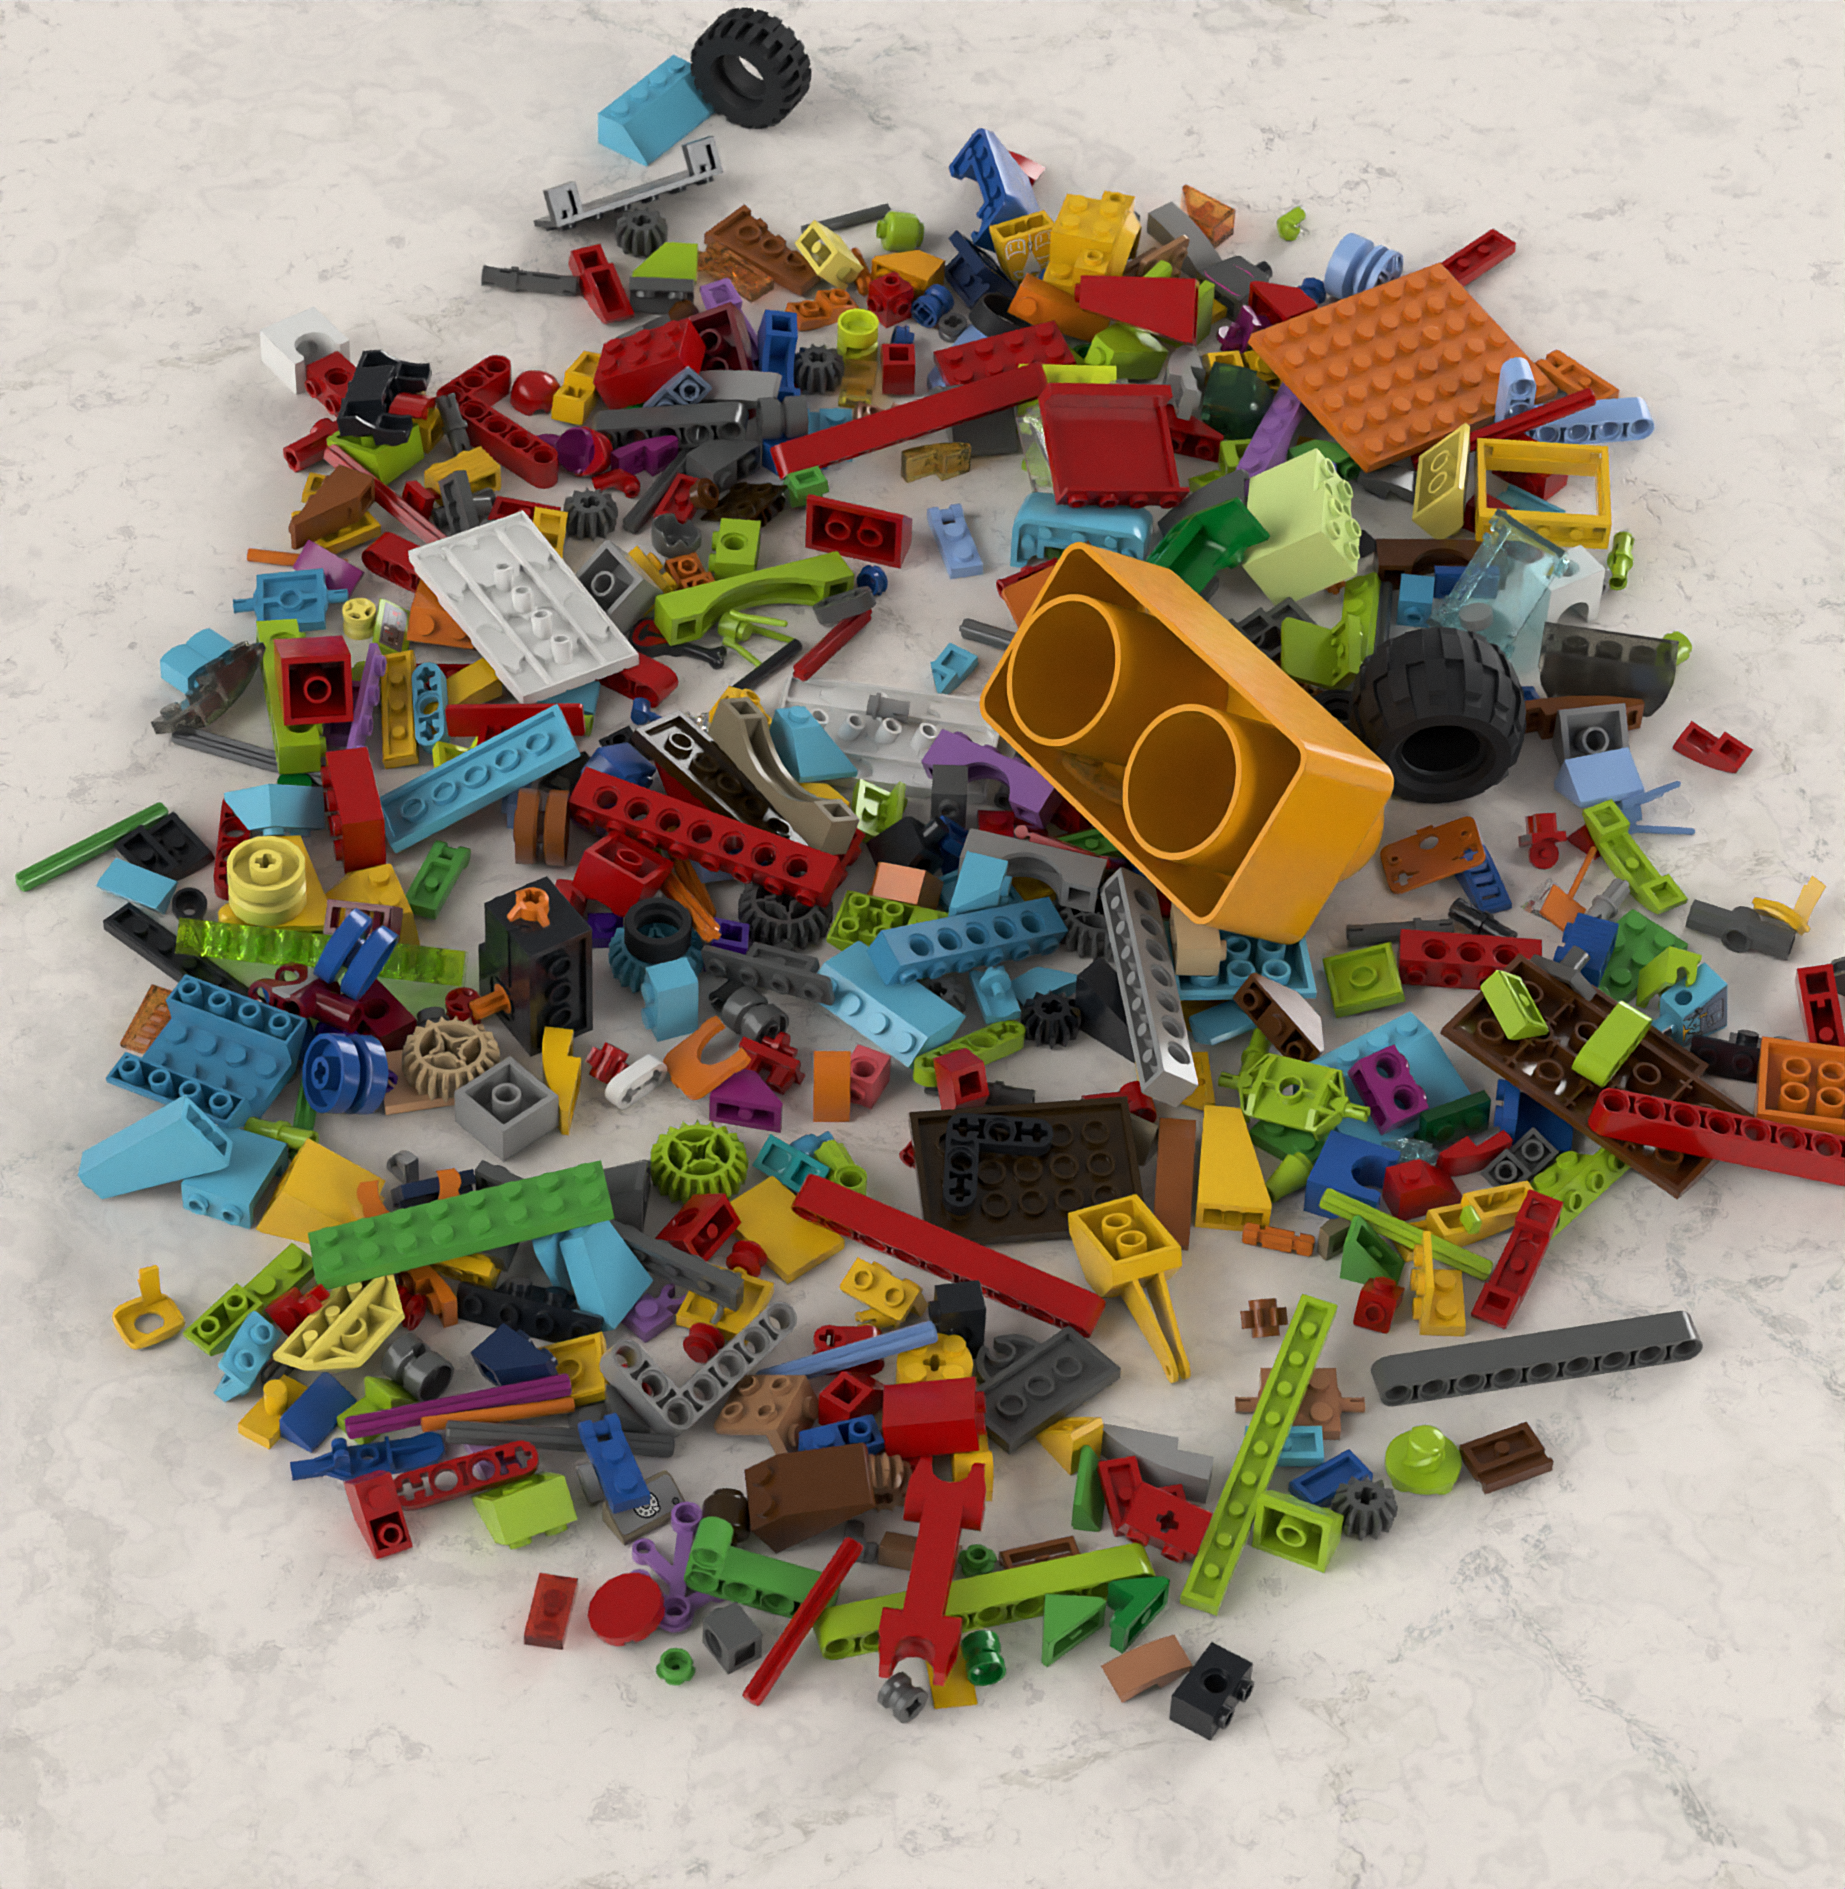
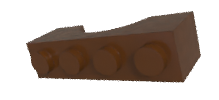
M1376 539L1373 570L1381 581L1391 582L1393 590L1400 589L1401 574L1423 576L1434 573L1435 566L1501 567L1500 591H1508L1511 572L1508 543L1482 542L1471 539Z

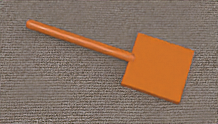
M1595 846L1590 848L1568 894L1553 884L1539 911L1543 917L1562 932H1564L1567 922H1575L1577 913L1584 914L1586 911L1573 898L1597 851Z

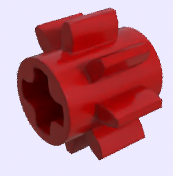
M607 1042L604 1043L602 1049L593 1046L585 1062L592 1066L589 1075L607 1085L617 1074L630 1066L626 1063L629 1054Z

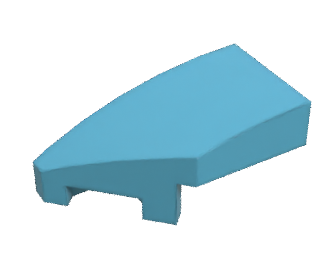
M949 643L935 661L930 662L937 693L948 695L955 690L978 666V656Z
M1035 967L1012 980L1011 986L1017 1001L1023 1007L1026 999H1033L1036 992L1046 995L1050 989L1056 995L1065 992L1068 998L1076 992L1077 975L1059 970Z

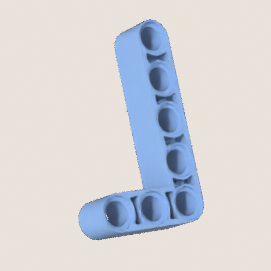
M1511 358L1501 367L1494 423L1544 405H1534L1536 383L1529 363L1524 358ZM1640 397L1596 400L1595 406L1524 432V434L1538 442L1594 444L1633 441L1650 436L1654 430V422L1647 403Z

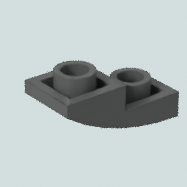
M1392 464L1367 474L1361 468L1355 483L1361 485L1367 492L1376 494L1383 499L1391 490L1401 499L1414 504L1417 473Z
M1532 1127L1509 1150L1506 1148L1480 1172V1175L1492 1187L1523 1181L1530 1182L1559 1156V1152Z

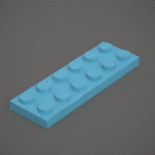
M558 704L379 797L385 820V834L395 854L580 757L579 749Z

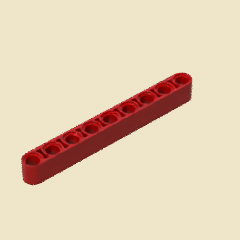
M1041 361L1034 362L771 447L770 452L780 481H783L787 474L814 466L822 469L1037 400L1049 383Z
M1607 1088L1600 1092L1588 1118V1124L1592 1131L1604 1137L1845 1187V1136L1615 1088Z
M814 1174L806 1176L791 1205V1210L796 1215L811 1223L952 1283L980 1280L983 1296L1057 1328L1064 1329L1070 1325L1084 1338L1091 1337L1107 1304L1103 1298L1089 1290Z

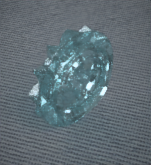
M1391 1137L1389 1141L1381 1142V1146L1400 1151V1160L1402 1161L1421 1159L1432 1164L1437 1162L1439 1151L1433 1149V1144L1419 1140Z

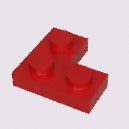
M1136 1456L1099 1461L1096 1469L1114 1537L1126 1536L1125 1533L1118 1531V1528L1135 1488L1142 1482ZM1182 1484L1158 1487L1187 1501ZM1165 1518L1159 1521L1161 1523L1160 1530L1168 1529V1520Z

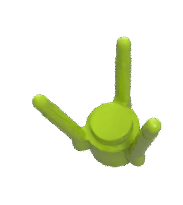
M733 609L726 611L718 624V634L724 637L722 644L734 649L756 667L762 664V662L737 642L747 641L752 632L786 643L795 639L752 624L758 623L787 627L788 622L785 620L744 614Z

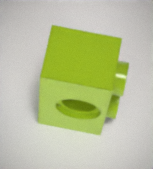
M721 518L719 531H713L712 551H716V553H710L708 572L714 573L715 581L757 571L761 521Z

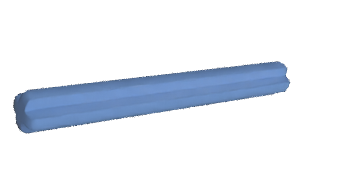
M926 1321L757 1371L756 1375H806L809 1380L935 1343L938 1340V1334L933 1322Z

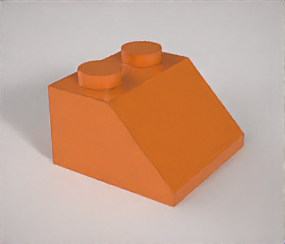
M420 578L411 605L407 641L477 651L472 645L469 636L440 605L438 597Z

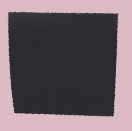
M174 811L149 830H146L142 824L113 845L127 862L175 881L194 874L215 860L212 851Z

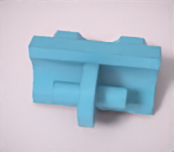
M1004 965L995 968L989 967L985 972L969 971V981L985 1024L991 1025L995 1022L1020 1018L1021 1010L1011 986V979L1005 971Z

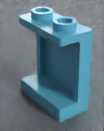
M218 1125L233 1141L229 1166L221 1170L185 1178L181 1183L183 1207L195 1214L209 1216L230 1225L250 1229L254 1223L253 1209L273 1176L281 1178L288 1167L287 1143L239 1128L227 1129Z

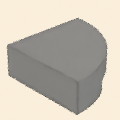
M401 1150L387 1160V1169L402 1184L419 1181L418 1157L413 1153Z

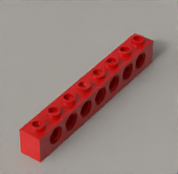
M585 767L568 800L574 819L584 826L592 827L596 825L604 828L608 833L616 829L649 849L657 847L668 851L671 856L678 860L686 861L690 859L700 863L702 867L709 871L718 872L720 870L729 873L733 878L742 883L749 884L753 882L762 885L767 891L775 895L787 894L795 897L798 902L805 906L813 907L817 905L826 909L843 875L841 862L837 856L589 767ZM607 804H616L614 807L610 809H603V807ZM639 815H647L642 820H634ZM671 826H679L675 831H666ZM703 837H710L705 843H697ZM733 849H742L738 854H728ZM766 860H774V862L768 866L760 865L762 862ZM799 871H804V872H806V873H805L803 876H801V877H798V878L792 877V875L795 874L796 872H799Z

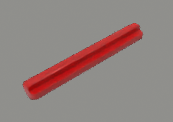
M872 609L840 621L793 666L794 678H799L804 682L813 676L871 621L872 617L870 614Z

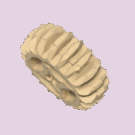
M441 1016L437 1023L427 1020L425 1028L416 1026L413 1035H407V1040L402 1050V1071L404 1076L407 1077L409 1086L416 1087L419 1095L428 1093L431 1101L437 1097H442L445 1104L449 1098H454L456 1090L500 1063L499 1046L492 1032L486 1031L483 1023L474 1025L471 1018L462 1022L459 1021L457 1016L453 1020L448 1021Z

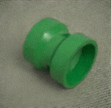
M979 1630L965 1636L961 1641L960 1647L962 1656L967 1661L965 1670L969 1682L978 1686H987L1003 1679L1006 1674V1666L1003 1657L999 1655L1001 1644L998 1635L992 1631Z

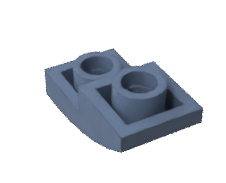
M687 366L665 383L642 406L645 408L698 404L712 390V386L692 368Z

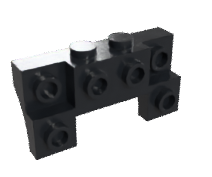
M382 349L363 351L353 378L348 382L346 396L341 400V409L336 419L340 436L359 438L373 434L375 445L398 446L407 443L414 426L411 415L390 414L389 408L394 398L401 392L417 394L427 390L432 377L430 363L420 364L402 361L389 355Z

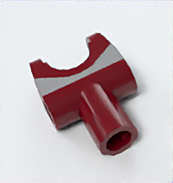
M289 962L278 968L275 973V980L259 979L249 987L248 997L262 1002L258 996V988L262 987L268 992L270 997L269 1004L267 1005L303 1017L306 1020L313 1018L350 1034L357 1030L364 1015V1006L361 1002L341 995L338 981L328 984L313 974L314 968L296 962ZM285 971L293 972L297 979L286 981L284 977Z

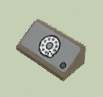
M666 1469L644 1480L650 1492V1504L613 1514L608 1501L603 1502L602 1520L623 1545L671 1521V1512L674 1506L681 1502H686L674 1479Z

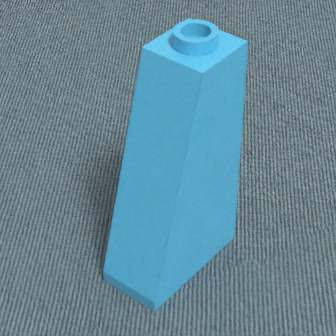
M183 1095L83 1151L78 1177L87 1188L93 1190L101 1199L224 1169L229 1166L233 1141L186 1095Z

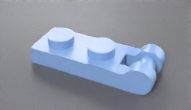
M952 504L949 508L941 510L938 507L928 508V524L950 579L982 575L983 563L964 519L961 504ZM950 521H951L950 524H945V525H943V522H950Z

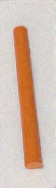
M573 1397L427 1416L421 1417V1428L423 1433L445 1430L449 1420L498 1423L572 1413L575 1411Z

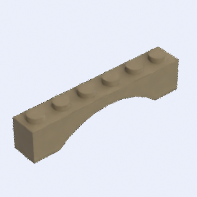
M748 697L720 699L708 730V734L718 744L719 748L737 765V768L755 785V788L765 796L774 809L783 816L792 826V829L810 847L831 855L846 854L860 819L842 799L830 800L817 797L802 788L792 778L776 752L766 716Z

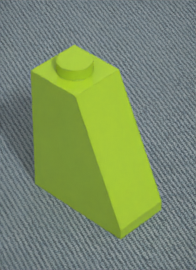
M1115 323L1095 335L1083 362L1086 365L1117 366L1116 379H1155L1158 377L1169 351L1149 333Z

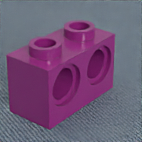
M1395 1044L1359 1059L1347 1072L1365 1107H1370V1116L1381 1136L1419 1119L1420 1112L1426 1111L1429 1108L1424 1090L1415 1083L1409 1072L1410 1067L1406 1057L1399 1053ZM1376 1067L1382 1068L1387 1073L1388 1078L1382 1077ZM1394 1099L1400 1100L1404 1104L1405 1110L1398 1108Z

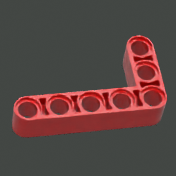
M502 355L489 356L437 390V398L443 395L447 397L448 394L455 393L462 420H466L468 425L466 432L472 447L477 448L481 446L494 461L496 460L497 463L536 488L547 489L557 484V450L491 407L511 393V362L507 357Z

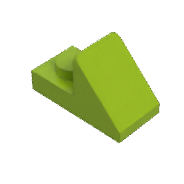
M367 1376L364 1379L365 1396L337 1416V1427L346 1433L345 1418L349 1416L419 1403V1401L393 1380ZM382 1434L357 1438L353 1440H355L359 1445L368 1444Z

